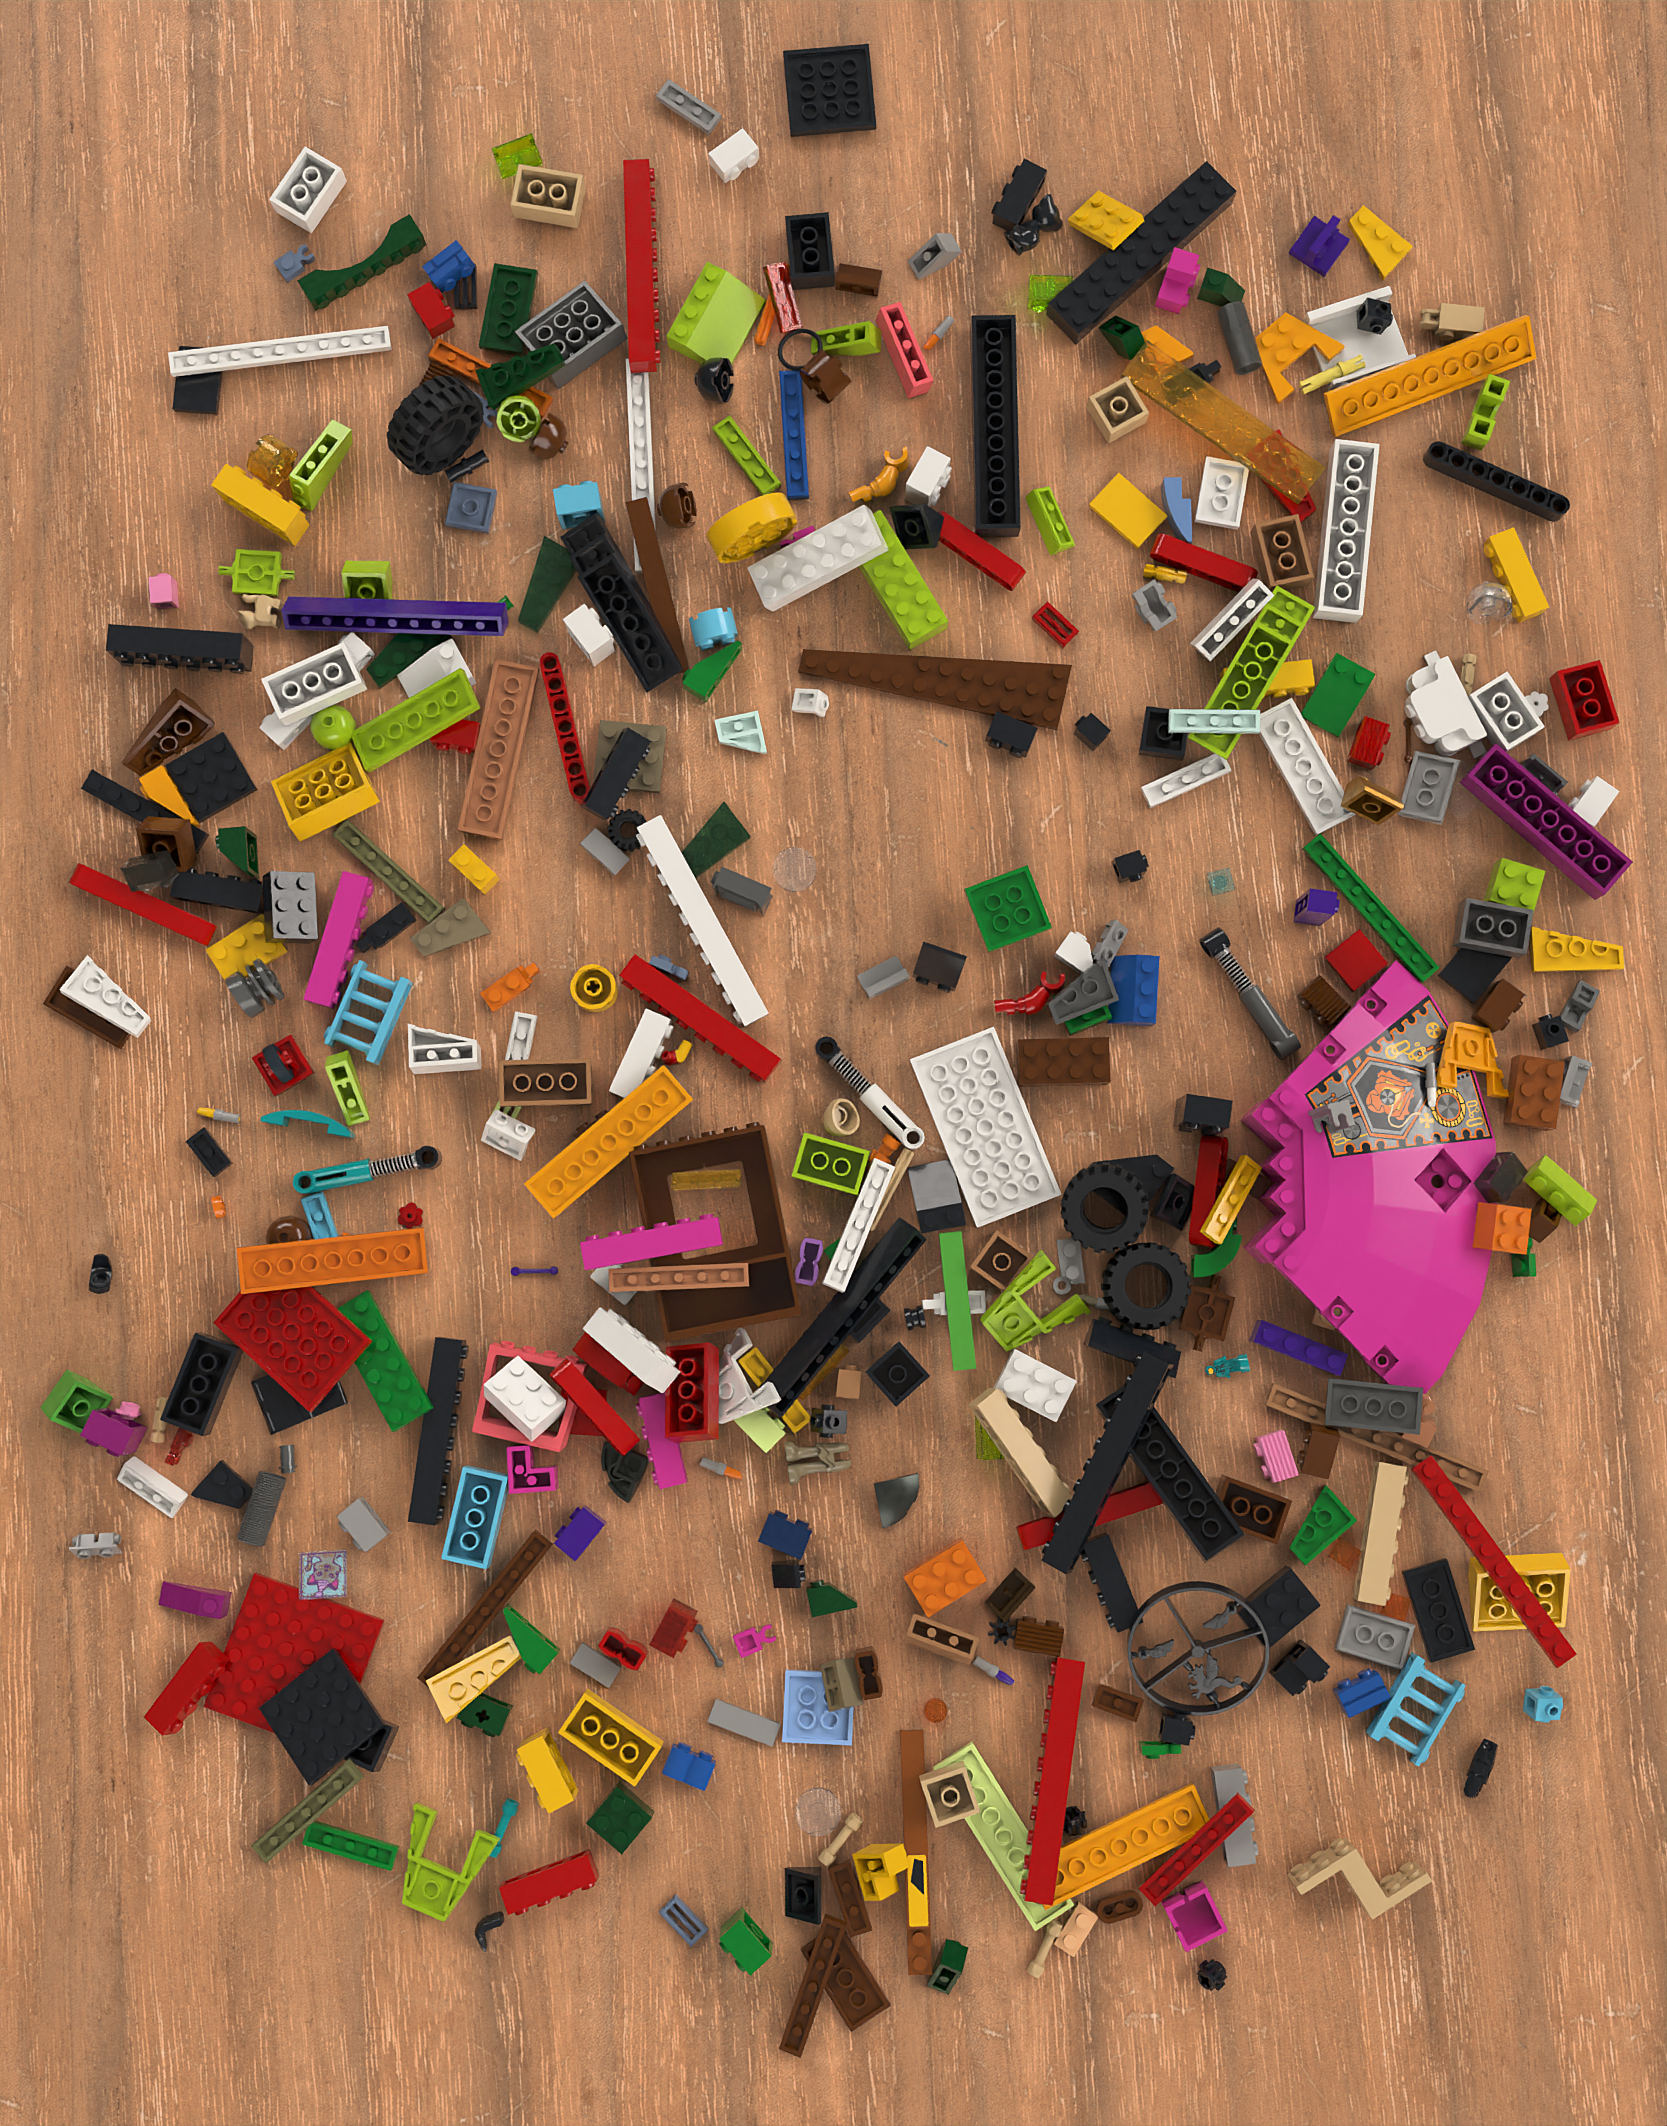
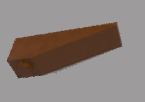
M175 688L159 706L123 759L122 764L141 776L162 764L164 759L174 753L177 755L182 752L184 747L191 743L199 742L215 725V722L191 698Z

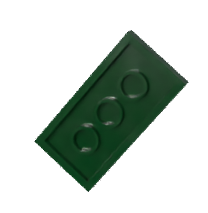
M494 263L479 341L480 349L523 356L525 346L515 331L530 320L538 278L537 270Z

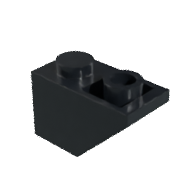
M799 1559L776 1561L771 1564L774 1588H801L806 1575L804 1564L800 1565Z

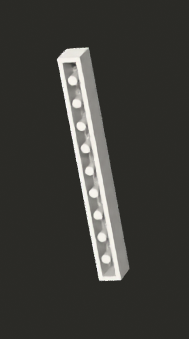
M659 815L637 827L639 833L636 834L640 845L642 847L646 845L650 852L646 856L652 867L657 865L661 873L657 874L663 886L668 885L671 891L668 896L673 905H679L682 911L679 916L685 926L689 924L693 932L689 935L695 946L700 944L704 952L700 953L706 965L711 964L714 970L711 975L716 984H722L725 990L722 995L728 1005L732 1003L736 1011L732 1014L738 1025L743 1023L744 1027L768 1015L766 1007L662 816Z

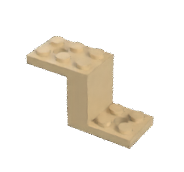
M1346 1837L1334 1840L1325 1851L1314 1853L1310 1857L1311 1860L1305 1864L1295 1865L1290 1870L1291 1873L1287 1875L1294 1887L1303 1895L1339 1871L1360 1906L1372 1920L1432 1881L1427 1872L1414 1861L1413 1863L1407 1862L1399 1869L1400 1871L1393 1876H1385L1378 1885L1359 1852Z

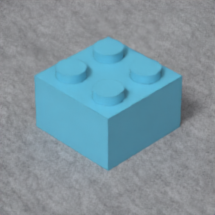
M584 481L580 485L575 486L564 484L553 489L556 512L562 530L576 527L595 513H598L605 523L602 498L597 482Z

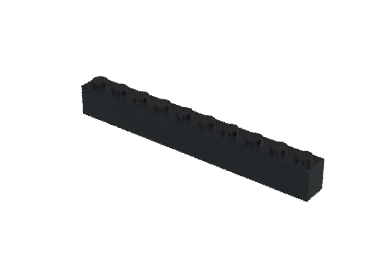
M900 1217L896 1220L851 1275L845 1292L838 1291L833 1296L828 1305L819 1313L814 1322L774 1368L764 1383L760 1385V1387L763 1386L767 1381L773 1383L781 1400L767 1407L782 1418L927 1239L915 1227Z
M1144 1351L1143 1355H1138L1134 1363L1136 1369L1133 1375L1130 1374L1124 1383L1126 1389L1123 1395H1120L1115 1401L1114 1408L1116 1410L1112 1417L1109 1416L1103 1426L1105 1432L1102 1438L1099 1437L1093 1446L1095 1452L1092 1458H1088L1084 1464L1083 1470L1085 1473L1082 1479L1076 1481L1073 1487L1075 1493L1072 1499H1068L1062 1510L1064 1515L1061 1521L1058 1520L1053 1527L1052 1532L1054 1536L1051 1542L1047 1541L1042 1550L1044 1556L1041 1561L1064 1574L1072 1573L1174 1364L1151 1352Z

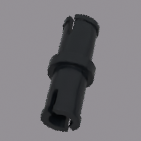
M482 449L467 459L465 457L462 458L460 463L444 471L450 482L453 483V481L466 474H472L473 470L488 463L489 460Z

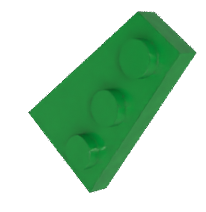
M1327 1485L1323 1487L1289 1547L1304 1566L1357 1521Z

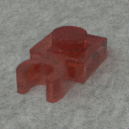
M178 1428L165 1463L172 1466L179 1463L182 1451L186 1447L188 1448L194 1439L193 1432Z

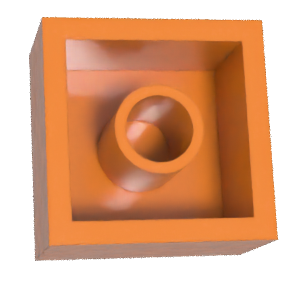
M1478 1202L1473 1248L1526 1254L1532 1209Z

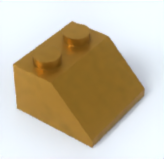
M1360 776L1346 784L1341 807L1376 825L1386 821L1404 807L1396 794Z

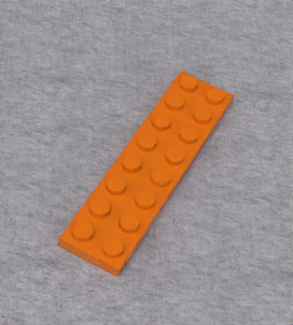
M424 1227L236 1248L241 1294L428 1273Z

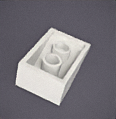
M452 638L429 650L397 675L409 698L459 668L465 670L471 686L477 684Z

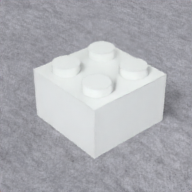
M927 446L906 483L905 500L914 505L926 504L929 507L931 505L935 506L940 497L941 487L945 488L951 478L949 475L952 470L950 467L951 458Z
M583 604L565 617L563 622L569 635L592 665L596 666L615 652L613 646L615 641L606 625L602 627L599 621L600 618L593 608L588 609Z

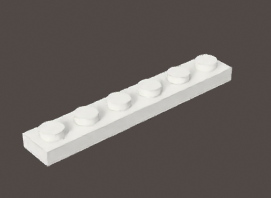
M876 1158L872 1160L822 1284L842 1293L845 1292L895 1169L894 1166Z

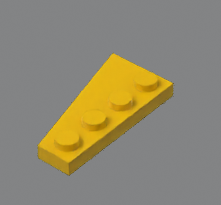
M1531 927L1530 951L1532 972L1624 969L1623 946Z

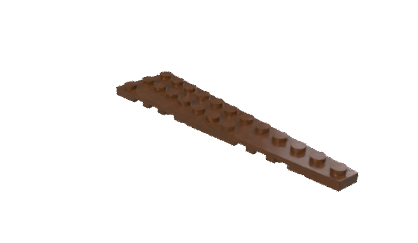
M803 649L798 673L990 716H995L997 711L1027 724L1057 730L1072 665Z

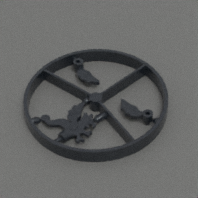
M1188 1581L1166 1587L1152 1595L1141 1605L1132 1619L1128 1631V1661L1134 1679L1142 1691L1154 1702L1177 1713L1204 1716L1232 1709L1255 1692L1267 1671L1269 1642L1266 1628L1259 1613L1242 1595L1223 1585L1205 1581ZM1187 1591H1209L1234 1600V1602L1230 1601L1226 1604L1225 1611L1222 1614H1216L1212 1619L1204 1622V1628H1212L1213 1630L1223 1628L1229 1621V1615H1234L1237 1612L1236 1606L1240 1604L1250 1612L1258 1625L1206 1642L1195 1640L1169 1599V1596ZM1164 1599L1189 1638L1191 1649L1145 1682L1139 1675L1133 1659L1139 1656L1145 1660L1148 1655L1154 1658L1166 1657V1654L1172 1651L1171 1647L1174 1645V1639L1157 1644L1151 1649L1140 1646L1138 1653L1131 1652L1132 1639L1135 1629L1145 1613ZM1263 1633L1265 1645L1263 1660L1259 1671L1250 1684L1245 1681L1242 1682L1239 1676L1234 1677L1233 1682L1228 1681L1224 1677H1217V1671L1220 1668L1217 1665V1659L1213 1658L1212 1654H1210L1211 1649ZM1207 1653L1205 1668L1207 1675L1205 1676L1203 1672L1204 1666L1200 1664V1667L1195 1664V1669H1193L1188 1660L1193 1657L1200 1658ZM1183 1665L1187 1671H1192L1188 1674V1678L1190 1679L1192 1676L1194 1677L1193 1680L1197 1681L1194 1685L1188 1683L1190 1690L1198 1689L1197 1692L1192 1693V1696H1196V1699H1199L1200 1694L1205 1693L1209 1701H1213L1215 1704H1181L1161 1696L1152 1687ZM1236 1685H1241L1244 1688L1237 1695L1225 1701L1219 1702L1217 1699L1218 1694L1215 1688L1219 1686L1234 1688Z

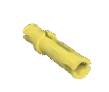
M1359 354L1345 362L1340 361L1336 366L1299 381V388L1307 386L1301 390V393L1305 395L1332 382V380L1365 368V362H1360L1363 359L1362 355Z

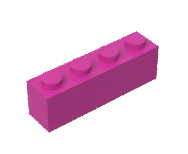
M665 1392L639 1398L640 1403L636 1404L638 1416H643L645 1426H641L644 1440L648 1439L650 1448L647 1449L649 1462H653L655 1471H652L654 1484H659V1489L687 1483L688 1478L680 1444L665 1438Z

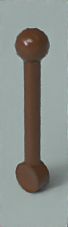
M1406 718L1403 722V725L1406 727V756L1404 757L1406 763L1413 761L1411 756L1410 729L1413 721L1411 718Z

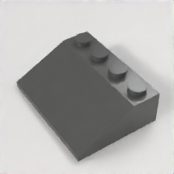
M585 280L515 331L529 352L551 344L558 346L565 366L548 376L557 389H560L628 339L623 324Z

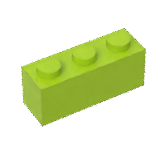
M1546 1154L1529 1168L1523 1180L1574 1226L1591 1215L1597 1202L1596 1198Z

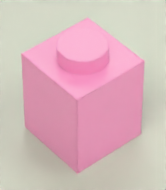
M166 573L156 574V577H149L150 603L157 610L179 608L177 581Z

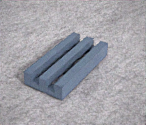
M677 1894L659 1910L661 1916L691 1947L708 1931V1927ZM674 1903H676L683 1910V1912L699 1927L700 1931H698L687 1920V1918L673 1905ZM668 1909L694 1934L693 1938L667 1912Z

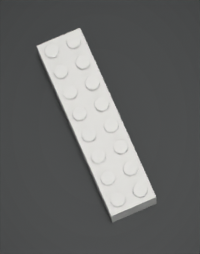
M1335 439L1330 447L1313 618L1357 623L1363 615L1379 444Z

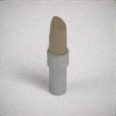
M1086 1294L1080 1295L1083 1302L1088 1305L1095 1306V1308L1100 1310L1109 1309L1103 1298H1096Z

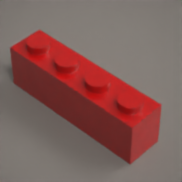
M212 1641L199 1642L145 1714L144 1718L162 1736L179 1732L184 1725V1720L196 1710L198 1701L210 1691L211 1684L225 1671V1665L230 1659Z
M588 1849L505 1880L500 1884L499 1891L507 1914L515 1913V1915H520L529 1910L528 1907L536 1904L537 1907H542L549 1904L552 1898L559 1896L560 1899L572 1895V1891L581 1888L584 1891L595 1886L599 1874L591 1851Z

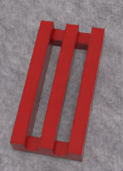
M1048 601L1032 616V620L1062 648L1079 633V630ZM1046 609L1071 632L1070 635L1045 612ZM1041 615L1054 629H1056L1065 638V640H1063L1039 616Z

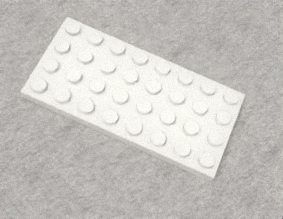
M994 1027L910 1059L976 1228L1062 1195Z

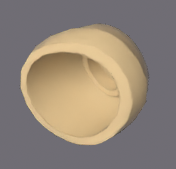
M834 1099L827 1106L823 1115L824 1130L836 1137L854 1133L860 1124L856 1107L847 1099Z

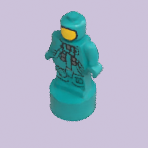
M1246 1353L1228 1360L1226 1356H1222V1358L1214 1360V1367L1212 1365L1207 1366L1205 1373L1213 1375L1215 1372L1217 1377L1230 1378L1229 1374L1232 1372H1249L1250 1366Z

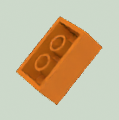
M959 1538L903 1573L904 1579L927 1617H930L987 1581L962 1538Z

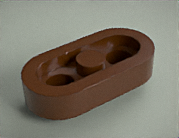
M1127 1890L1099 1900L1096 1912L1102 1922L1111 1924L1137 1916L1142 1911L1143 1902L1137 1892ZM1128 1899H1133L1134 1903L1133 1905L1128 1906L1126 1905V1901ZM1111 1906L1112 1910L1106 1913L1104 1912V1907Z

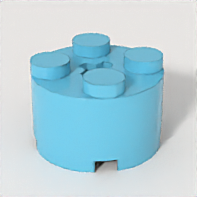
M727 607V612H723L722 608H716L697 614L698 619L693 620V617L689 618L695 646L700 647L701 651L711 650L714 648L713 645L722 643L723 646L730 645L735 642V637L738 636L733 612L729 607Z

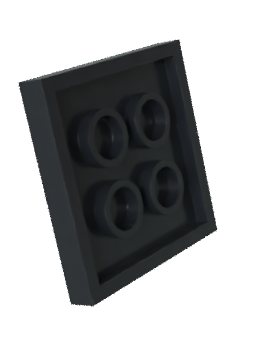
M224 732L165 765L199 823L258 790Z

